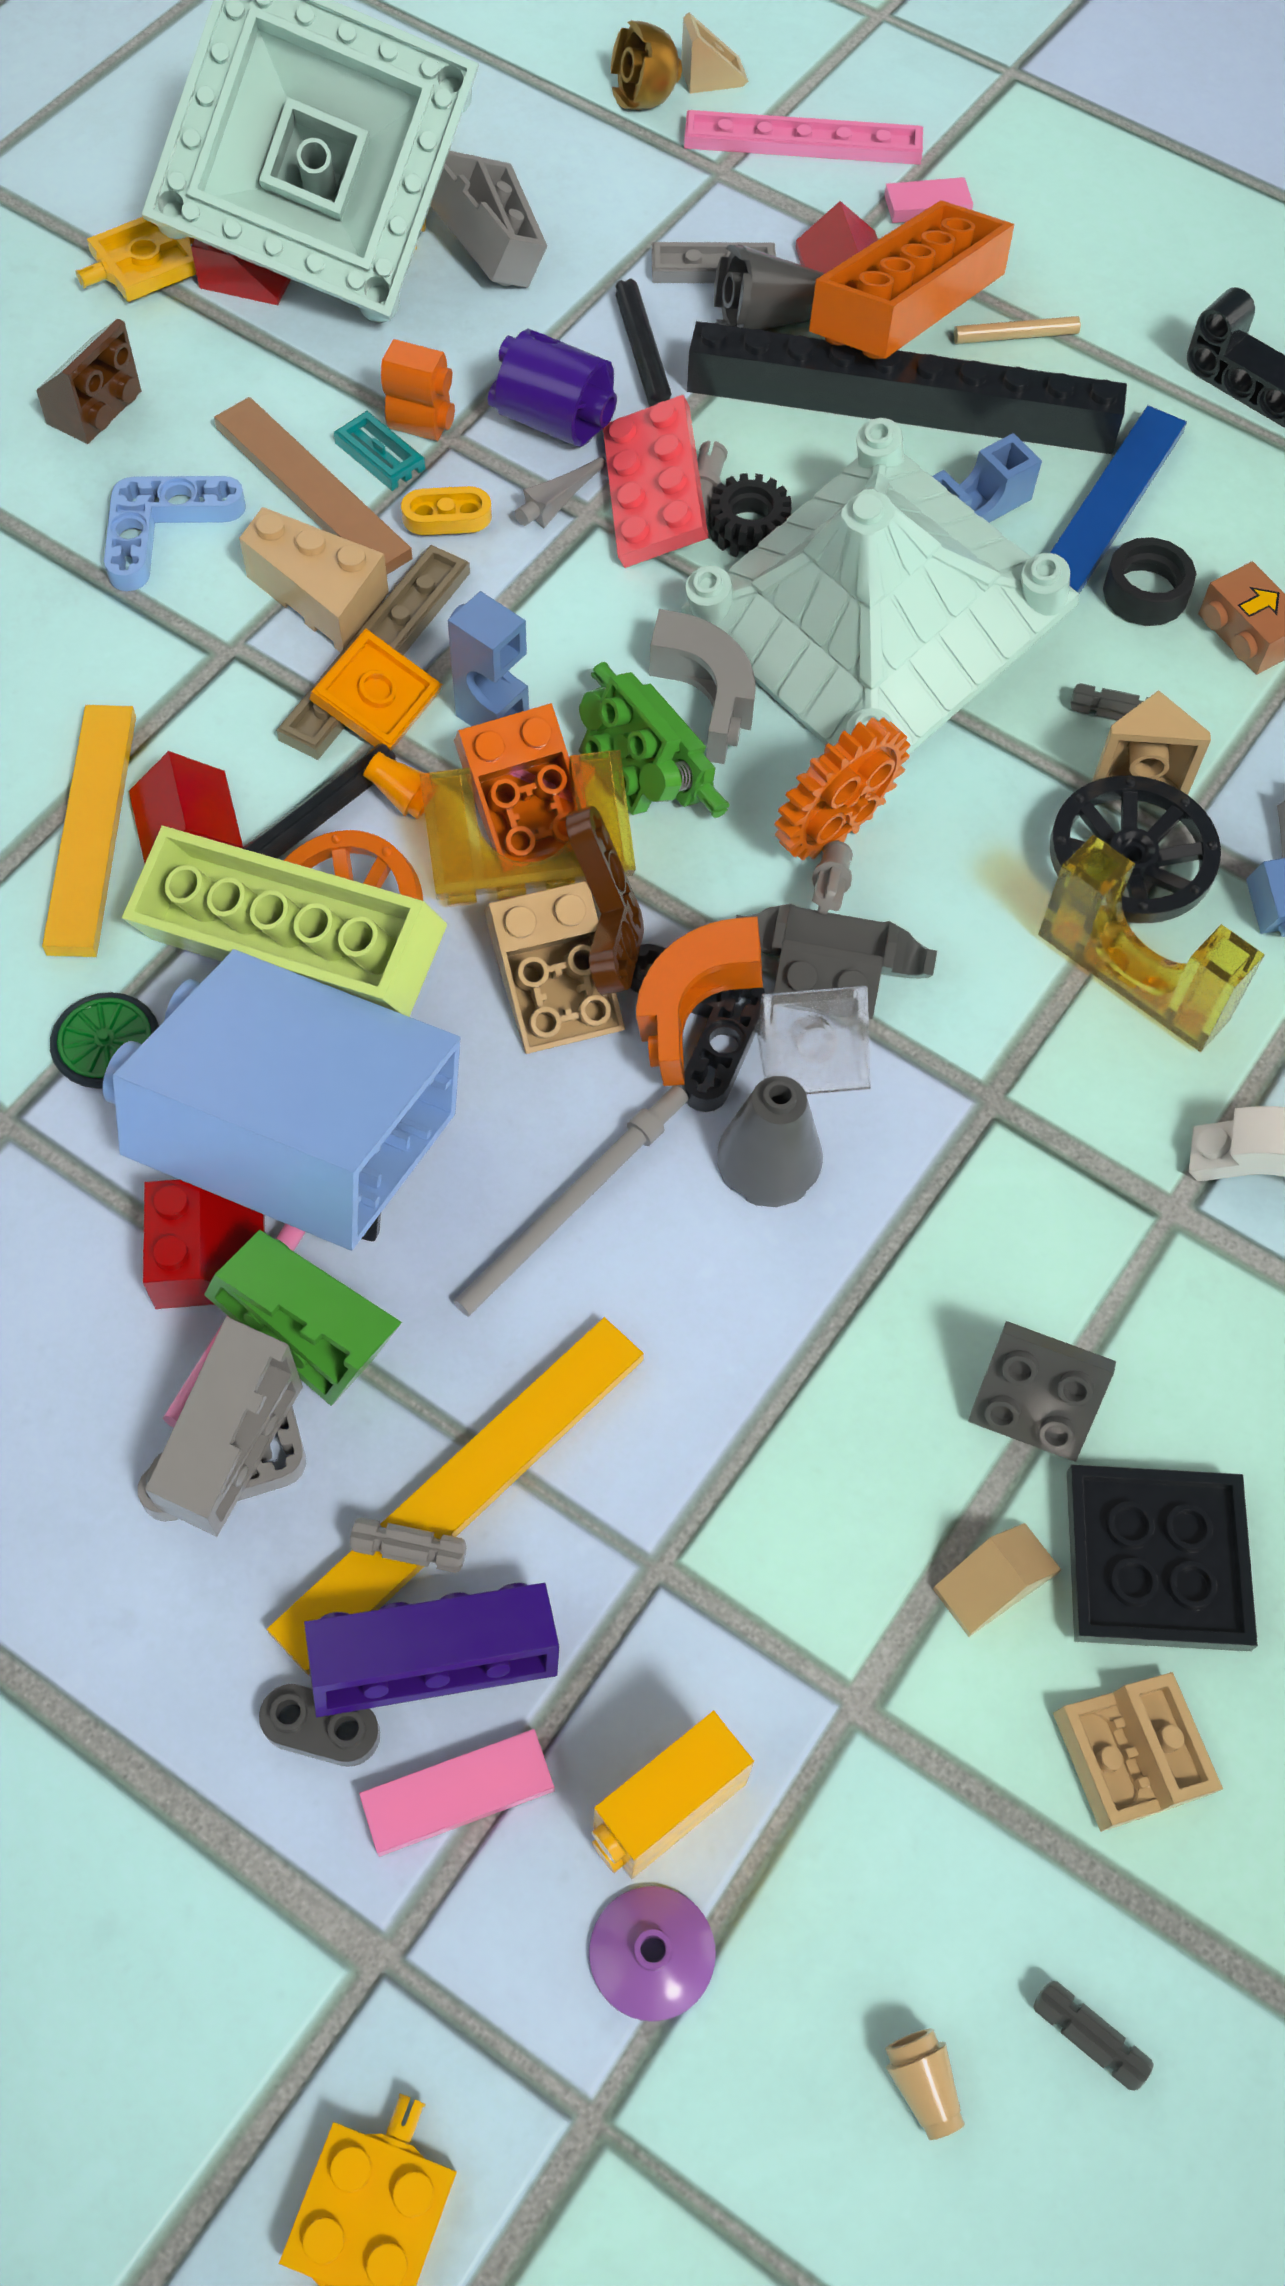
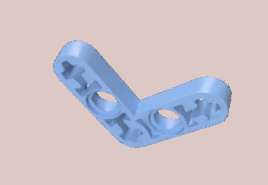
M228 476L128 477L118 481L114 485L111 494L104 555L105 568L112 586L120 591L128 592L137 590L148 582L155 523L230 522L240 518L246 509L240 482ZM176 495L191 497L183 504H171L168 502ZM155 497H158L159 502L155 501ZM200 497L204 498V502H200ZM135 528L142 531L135 538L126 539L120 537V534L127 529ZM125 556L131 557L133 564L129 565L128 570H125Z

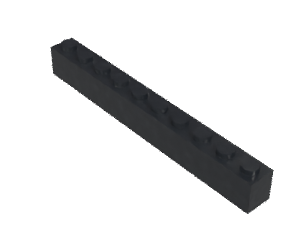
M696 321L689 349L687 392L867 419L886 418L901 424L997 438H1005L1014 433L1024 442L1105 454H1113L1124 417L1127 383L1024 369L1022 367L996 365L974 360L941 357L933 354L897 350L886 359H873L865 356L862 350L848 345H833L824 339Z

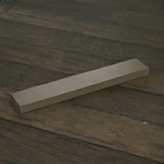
M430 545L276 730L278 740L319 760L346 726L309 700L311 691L365 628L404 655L470 574L469 562Z

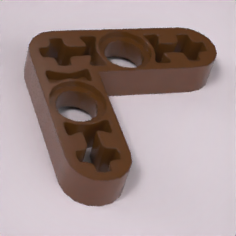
M590 806L569 812L566 815V828L571 846L601 913L589 955V966L596 989L602 996L630 989L644 935V923L639 904L605 823L597 808Z

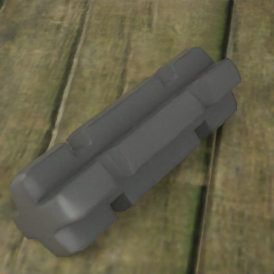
M1079 683L1074 688L1070 705L1071 709L1076 712L1089 714L1090 710L1096 711L1095 716L1119 720L1143 701L1139 700L1140 695L1102 688L1101 692L1095 691L1096 686Z
M1051 1981L1046 1984L1033 2005L1035 2012L1052 2026L1057 2023L1063 2028L1060 2033L1102 2068L1105 2066L1111 2067L1113 2069L1111 2075L1128 2090L1134 2091L1141 2088L1152 2072L1154 2066L1152 2059L1135 2045L1127 2047L1124 2044L1126 2038L1084 2003L1081 2005L1074 2003L1075 1995L1059 1982Z

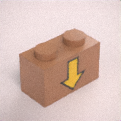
M1253 561L1210 582L1198 613L1205 624L1214 630L1233 650L1237 658L1244 661L1256 675L1284 661L1285 593Z

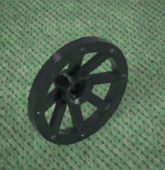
M1125 775L1107 777L1088 783L1075 791L1064 802L1056 816L1051 831L1050 857L1053 868L1063 886L1086 907L1101 915L1119 921L1156 923L1181 916L1201 902L1210 890L1218 873L1221 861V845L1212 820L1204 809L1190 796L1162 781L1142 776ZM1121 800V830L1115 833L1094 806L1108 801ZM1138 801L1147 802L1166 810L1148 832L1137 828ZM1079 817L1104 847L1070 837L1071 828ZM1179 821L1185 825L1195 840V843L1160 849L1158 845ZM1075 857L1106 867L1088 877L1077 863ZM1199 860L1198 873L1192 881L1159 868ZM1143 880L1166 889L1173 894L1148 899ZM1117 881L1126 885L1129 897L1113 893L1105 888Z

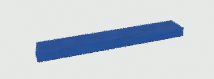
M1147 405L1050 553L1062 557L1068 563L1070 587L1079 594L1181 438L1187 421Z

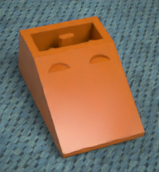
M552 703L458 730L454 743L468 787L502 872L506 873L574 852L567 833L566 815L569 812L583 809L585 806ZM525 770L536 775V777L530 784L510 775V773ZM542 779L556 784V789L547 788ZM564 788L569 789L573 802L559 797L560 792Z

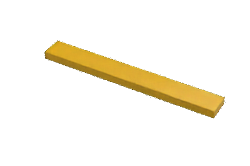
M603 1317L380 1523L381 1527L386 1528L388 1523L434 1532L435 1538L441 1539L443 1534L457 1537L643 1361L644 1353L610 1321ZM351 1550L267 1628V1631L309 1676L310 1668L305 1621L318 1620L322 1616L333 1612L354 1614L379 1610L425 1566L382 1558V1554L379 1551H376L374 1556Z

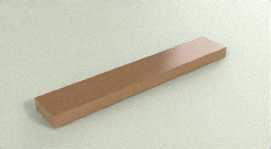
M250 396L214 416L216 429L324 531L384 553L387 575L413 559L412 548Z

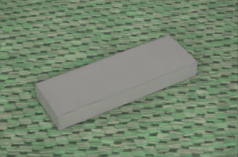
M652 242V283H715L720 258L729 257L731 253L726 249L728 245H744L776 256L775 243Z

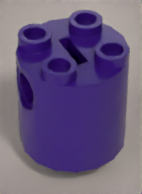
M529 328L520 332L516 338L509 335L506 336L499 349L498 358L502 364L497 380L492 384L488 393L489 406L496 408L500 415L578 447H582L590 442L597 433L609 424L617 404V395L613 390L614 369L611 361Z

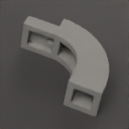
M659 609L650 644L649 676L688 683L698 688L707 696L713 706V712L708 730L706 757L710 762L725 764L728 746L737 747L740 730H751L756 687L751 663L740 645L714 624L689 614Z

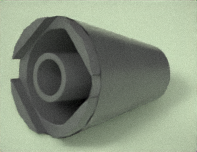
M728 245L726 247L731 253L729 257L720 258L715 277L714 307H722L723 320L716 319L717 323L727 326L766 330L811 320L815 282L817 278L825 273L744 245Z
M771 1076L757 1084L723 1132L718 1145L717 1166L724 1183L731 1190L733 1187L737 1192L746 1197V1201L756 1206L780 1207L797 1202L816 1183L822 1169V1147L806 1092L797 1081L786 1076Z

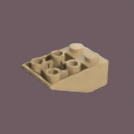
M587 881L488 904L484 912L498 967L525 1054L625 1030L617 994L602 996L596 989L591 976L589 955L599 921Z

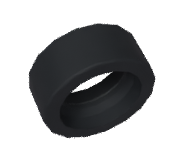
M1154 537L1136 538L1122 544L1113 553L1105 578L1103 592L1106 603L1114 613L1128 622L1143 626L1163 625L1177 619L1186 609L1197 573L1193 560L1182 548L1172 542ZM1140 570L1154 572L1166 578L1174 589L1164 593L1143 591L1132 585L1124 574Z

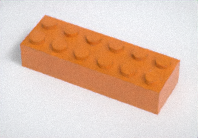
M943 200L938 201L816 279L809 332L825 337V340L830 344L848 345L862 350V353L869 358L886 359L1005 274L1015 224Z

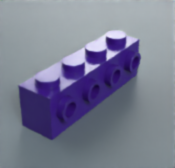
M546 1582L532 1585L511 1583L499 1590L471 1595L456 1592L445 1595L439 1600L416 1604L394 1602L383 1606L379 1610L354 1614L333 1612L322 1616L318 1620L304 1622L316 1718L558 1675L559 1641Z

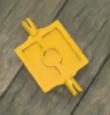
M140 217L87 238L90 253L97 263L76 270V275L83 288L106 279L117 287L127 302H130L196 275L191 244H193L195 239L190 237L182 239L169 238L160 231L156 224Z
M399 2093V2099L386 2134H363L333 2122L280 2258V2265L311 2277L319 2286L417 2285L457 2171L425 2159L414 2146L410 2145L423 2107L426 2105L425 2103L414 2100L406 2124L402 2126L401 2123L411 2097Z

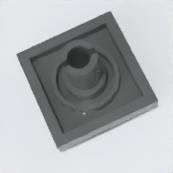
M1006 1321L973 1404L968 1422L1076 1462L1113 1377L1116 1361Z

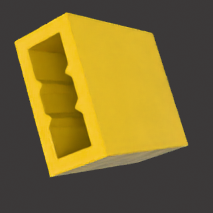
M713 1710L594 1807V1830L592 1835L595 1839L591 1842L593 1847L613 1873L622 1867L632 1880L742 1789L748 1781L754 1760Z

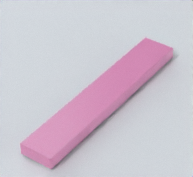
M687 110L684 149L921 165L923 126Z

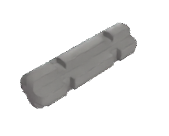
M362 1517L356 1519L350 1535V1546L354 1552L374 1556L375 1552L379 1551L382 1554V1558L428 1567L430 1562L437 1565L436 1569L454 1573L461 1570L466 1555V1542L462 1538L443 1534L441 1539L435 1538L434 1532L388 1523L385 1528L381 1527L380 1521Z

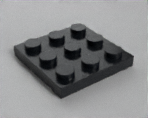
M1071 1465L1067 1470L1074 1642L1250 1652L1258 1646L1243 1474Z

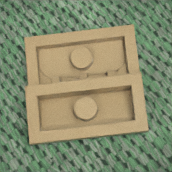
M1173 1672L1124 1685L1113 1693L1066 1705L1053 1713L1100 1832L1178 1807L1223 1789Z

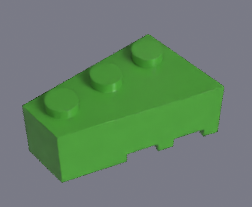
M261 1230L213 1276L204 1294L231 1319L288 1344L300 1379L330 1406L338 1400L375 1359L402 1323L290 1250L280 1240L270 1237Z

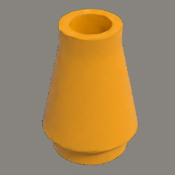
M380 751L369 762L363 774L364 777L372 781L404 816L410 814L416 819H419L424 814L439 790V787L431 782V775L393 760Z

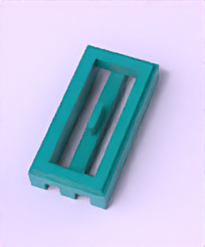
M365 411L334 431L335 444L391 491L399 487V479H402L404 482L410 480L413 470L418 473L425 470L424 457L368 411ZM363 427V428L366 429L369 433H371L375 438L372 439V438L369 437L365 432H363L360 428ZM385 446L389 448L393 453H395L399 458H401L403 462L398 461L394 456H392L388 451H386Z

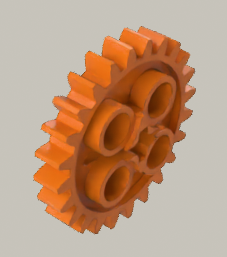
M873 717L866 725L858 722L851 735L844 730L836 745L826 744L824 754L818 758H812L808 771L796 777L800 782L799 785L785 794L790 801L778 809L782 816L774 823V826L779 829L775 833V836L780 840L779 843L795 858L798 856L804 861L808 856L815 859L821 851L824 852L823 848L827 843L832 841L845 842L848 833L851 831L854 834L858 833L860 825L866 820H871L876 808L885 804L884 795L896 788L897 784L893 780L904 773L905 769L901 765L910 757L906 752L910 747V743L906 741L907 736L884 717L879 721Z

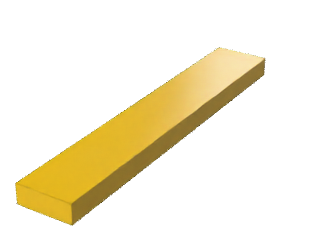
M85 705L42 944L46 956L97 957L136 722L133 706Z

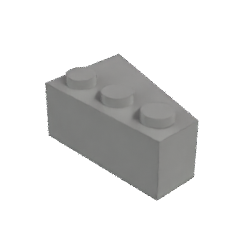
M449 151L432 198V208L492 282L503 286L515 285L529 288L545 253L547 244L511 163Z
M227 1316L225 1317L163 1452L154 1459L148 1470L145 1491L157 1509L216 1537L218 1536L303 1388L288 1344Z

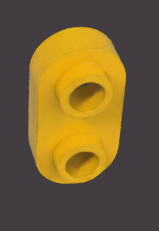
M473 486L416 489L409 492L401 502L404 526L410 532L418 535L478 532L486 528L492 519L489 495L484 490Z

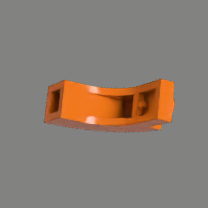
M758 916L726 919L696 928L667 947L648 970L638 994L636 1019L641 1041H648L650 1066L660 1067L664 1086L685 1085L683 1030L688 1016L701 1001L722 991L763 988Z

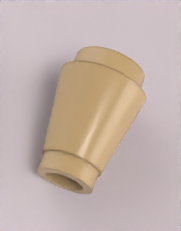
M928 2028L909 2034L888 2045L885 2050L891 2063L886 2066V2069L920 2125L924 2127L928 2139H939L961 2129L965 2123L960 2114L961 2109L946 2042H938L933 2028Z

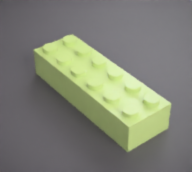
M161 826L122 915V919L152 940L219 961H223L235 949L408 1017L411 1015L448 925L422 900L166 826Z

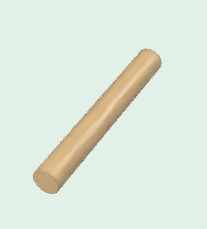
M1079 316L963 325L954 327L953 336L955 344L1070 335L1079 334L1081 323Z

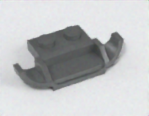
M793 904L769 907L760 913L748 916L736 915V918L758 916L761 952L780 956L772 998L773 1002L872 1019L881 974L920 979L929 978L934 973L937 950H931L923 946L908 931L891 921L880 922L834 913L824 915L817 910L800 908Z

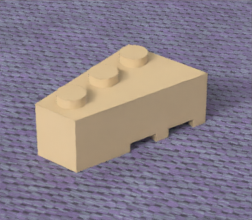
M261 508L239 537L247 577L285 608L290 606L304 617L305 624L314 632L320 630L334 642V648L340 653L378 609L389 593L384 553L267 508Z

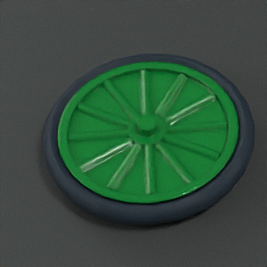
M114 992L97 993L82 998L60 1015L50 1036V1053L60 1073L70 1081L84 1087L101 1089L103 1088L106 1069L115 1052L128 1041L143 1044L159 1027V1024L149 1007L137 998Z

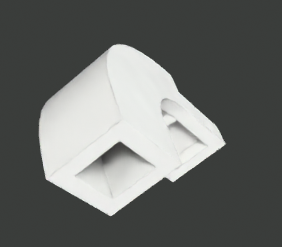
M1255 1106L1235 1108L1234 1120L1194 1126L1189 1173L1197 1182L1259 1174L1285 1177V1107Z

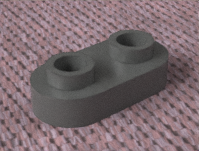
M297 1684L280 1686L267 1695L260 1708L259 1722L263 1733L274 1746L286 1751L340 1766L351 1767L367 1761L375 1753L379 1745L380 1727L370 1708L316 1718L312 1688ZM289 1705L298 1706L300 1708V1716L294 1723L283 1724L279 1721V1715L283 1708ZM353 1721L357 1723L359 1729L353 1739L344 1741L337 1737L338 1727L343 1722Z

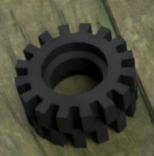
M748 473L740 474L739 481H736L731 476L726 478V486L719 483L716 487V493H712L709 530H711L713 542L718 540V547L722 551L730 547V555L734 557L738 556L739 551L745 552L746 555L757 547L759 542L791 516V497L786 496L787 489L783 485L776 489L777 480L770 477L767 483L763 482V475L757 473L755 474V480H749ZM752 512L764 518L748 520L737 516V514Z

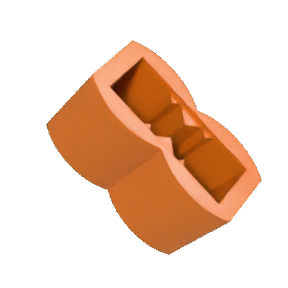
M396 339L392 340L381 362V383L386 395L385 418L389 429L439 441L444 429L449 430L455 416V405L450 402L449 396L453 374L452 369L447 368V359L444 352Z

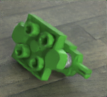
M606 662L597 664L593 668L594 672H591V676L601 687L586 692L579 705L580 718L587 731L578 751L589 765L595 768V772L632 815L647 812L652 801L665 802L675 800L676 798L683 807L698 804L701 801L714 818H718L727 812V808L730 806L729 802L714 788L715 766L703 754L706 746L651 683L643 685L632 672L616 675Z

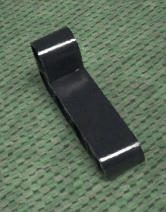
M1238 287L1229 288L1200 314L1187 352L1188 366L1197 377L1285 428V355L1248 334L1255 315L1254 300L1244 289Z

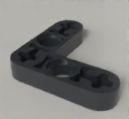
M654 944L641 945L630 987L633 991L639 994L642 982L646 976L640 973V969H645L648 964H653L666 948ZM764 988L722 991L707 997L692 1010L691 1013L705 1017L708 1021L684 1071L685 1085H682V1089L689 1098L686 1102L689 1107L696 1111L710 1112L722 1107L727 1100L764 1016L766 1004ZM742 997L748 998L751 1001L750 1004L744 1007L740 1016V1022L732 1019L735 1003H738ZM718 1035H729L735 1038L739 1046L731 1053H719L713 1049L710 1041ZM709 1066L715 1068L714 1087H709L706 1093L698 1091V1084L704 1082Z

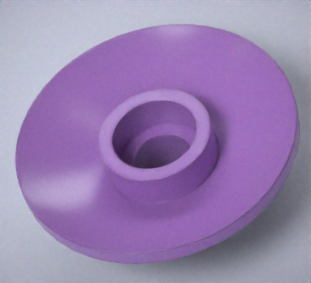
M657 1886L636 1888L613 1900L598 1918L592 1932L589 1948L592 1976L603 1997L610 2005L624 2015L649 2022L668 2020L690 2009L701 1998L708 1987L716 1957L712 1930L701 1910L681 1893ZM650 1938L660 1940L665 1947V1956L656 1963L646 1961L640 1950L643 1942Z

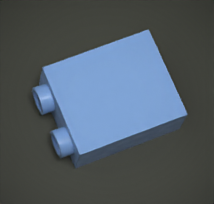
M233 949L202 982L189 979L177 988L168 1004L164 1022L143 1044L128 1041L115 1052L105 1072L103 1095L106 1101L115 1104L120 1155L352 1251L455 1116L461 1037Z

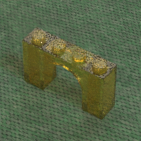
M620 750L571 755L568 767L574 811L590 806L597 808L626 876H633L636 866ZM470 768L420 774L437 900L447 899L449 907L465 906L477 903V895L497 893V900H506L527 895L526 889L546 887V890L587 881L570 840L554 855L535 862L514 861L500 855L491 848L482 836L478 826Z
M1092 835L1062 865L1038 935L1196 1050L1202 1052L1231 1020L1265 954L1222 924L1193 953L1187 964L1168 960L1152 951L1132 931L1122 909V896L1135 863L1095 835Z

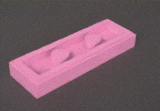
M532 1729L360 1792L359 1795L377 1855L380 1857L555 1792V1787L536 1731Z

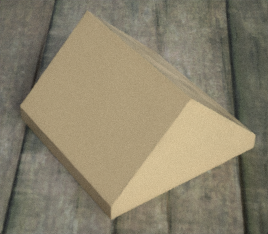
M1158 690L1111 725L1092 782L1112 776H1142L1172 785L1188 795L1210 744V732Z

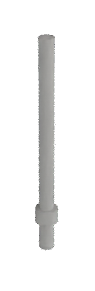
M674 1085L649 1110L641 1109L627 1123L628 1131L453 1301L455 1306L464 1315L469 1317L642 1145L650 1146L664 1132L663 1125L689 1100L685 1091L679 1086Z

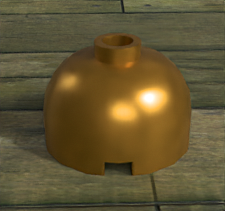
M631 20L628 21L629 28L620 29L613 47L611 74H618L619 87H612L613 95L617 104L624 109H651L664 103L674 90L675 84L681 78L682 62L678 57L674 42L667 32L656 25Z

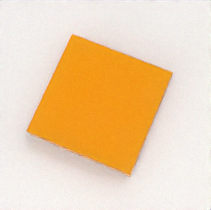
M365 628L311 691L309 700L374 747L383 743L390 750H393L440 693L443 684Z

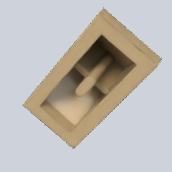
M688 12L683 17L681 62L682 73L689 93L743 87L748 82L740 57Z
M1023 1523L987 1539L937 1583L933 1590L967 1636L970 1637L1057 1575L1061 1568L1029 1527Z

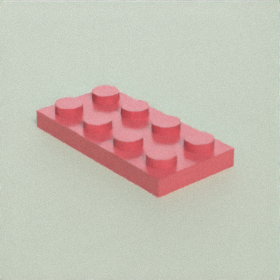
M684 394L609 422L603 428L617 554L624 568L708 539L690 406Z

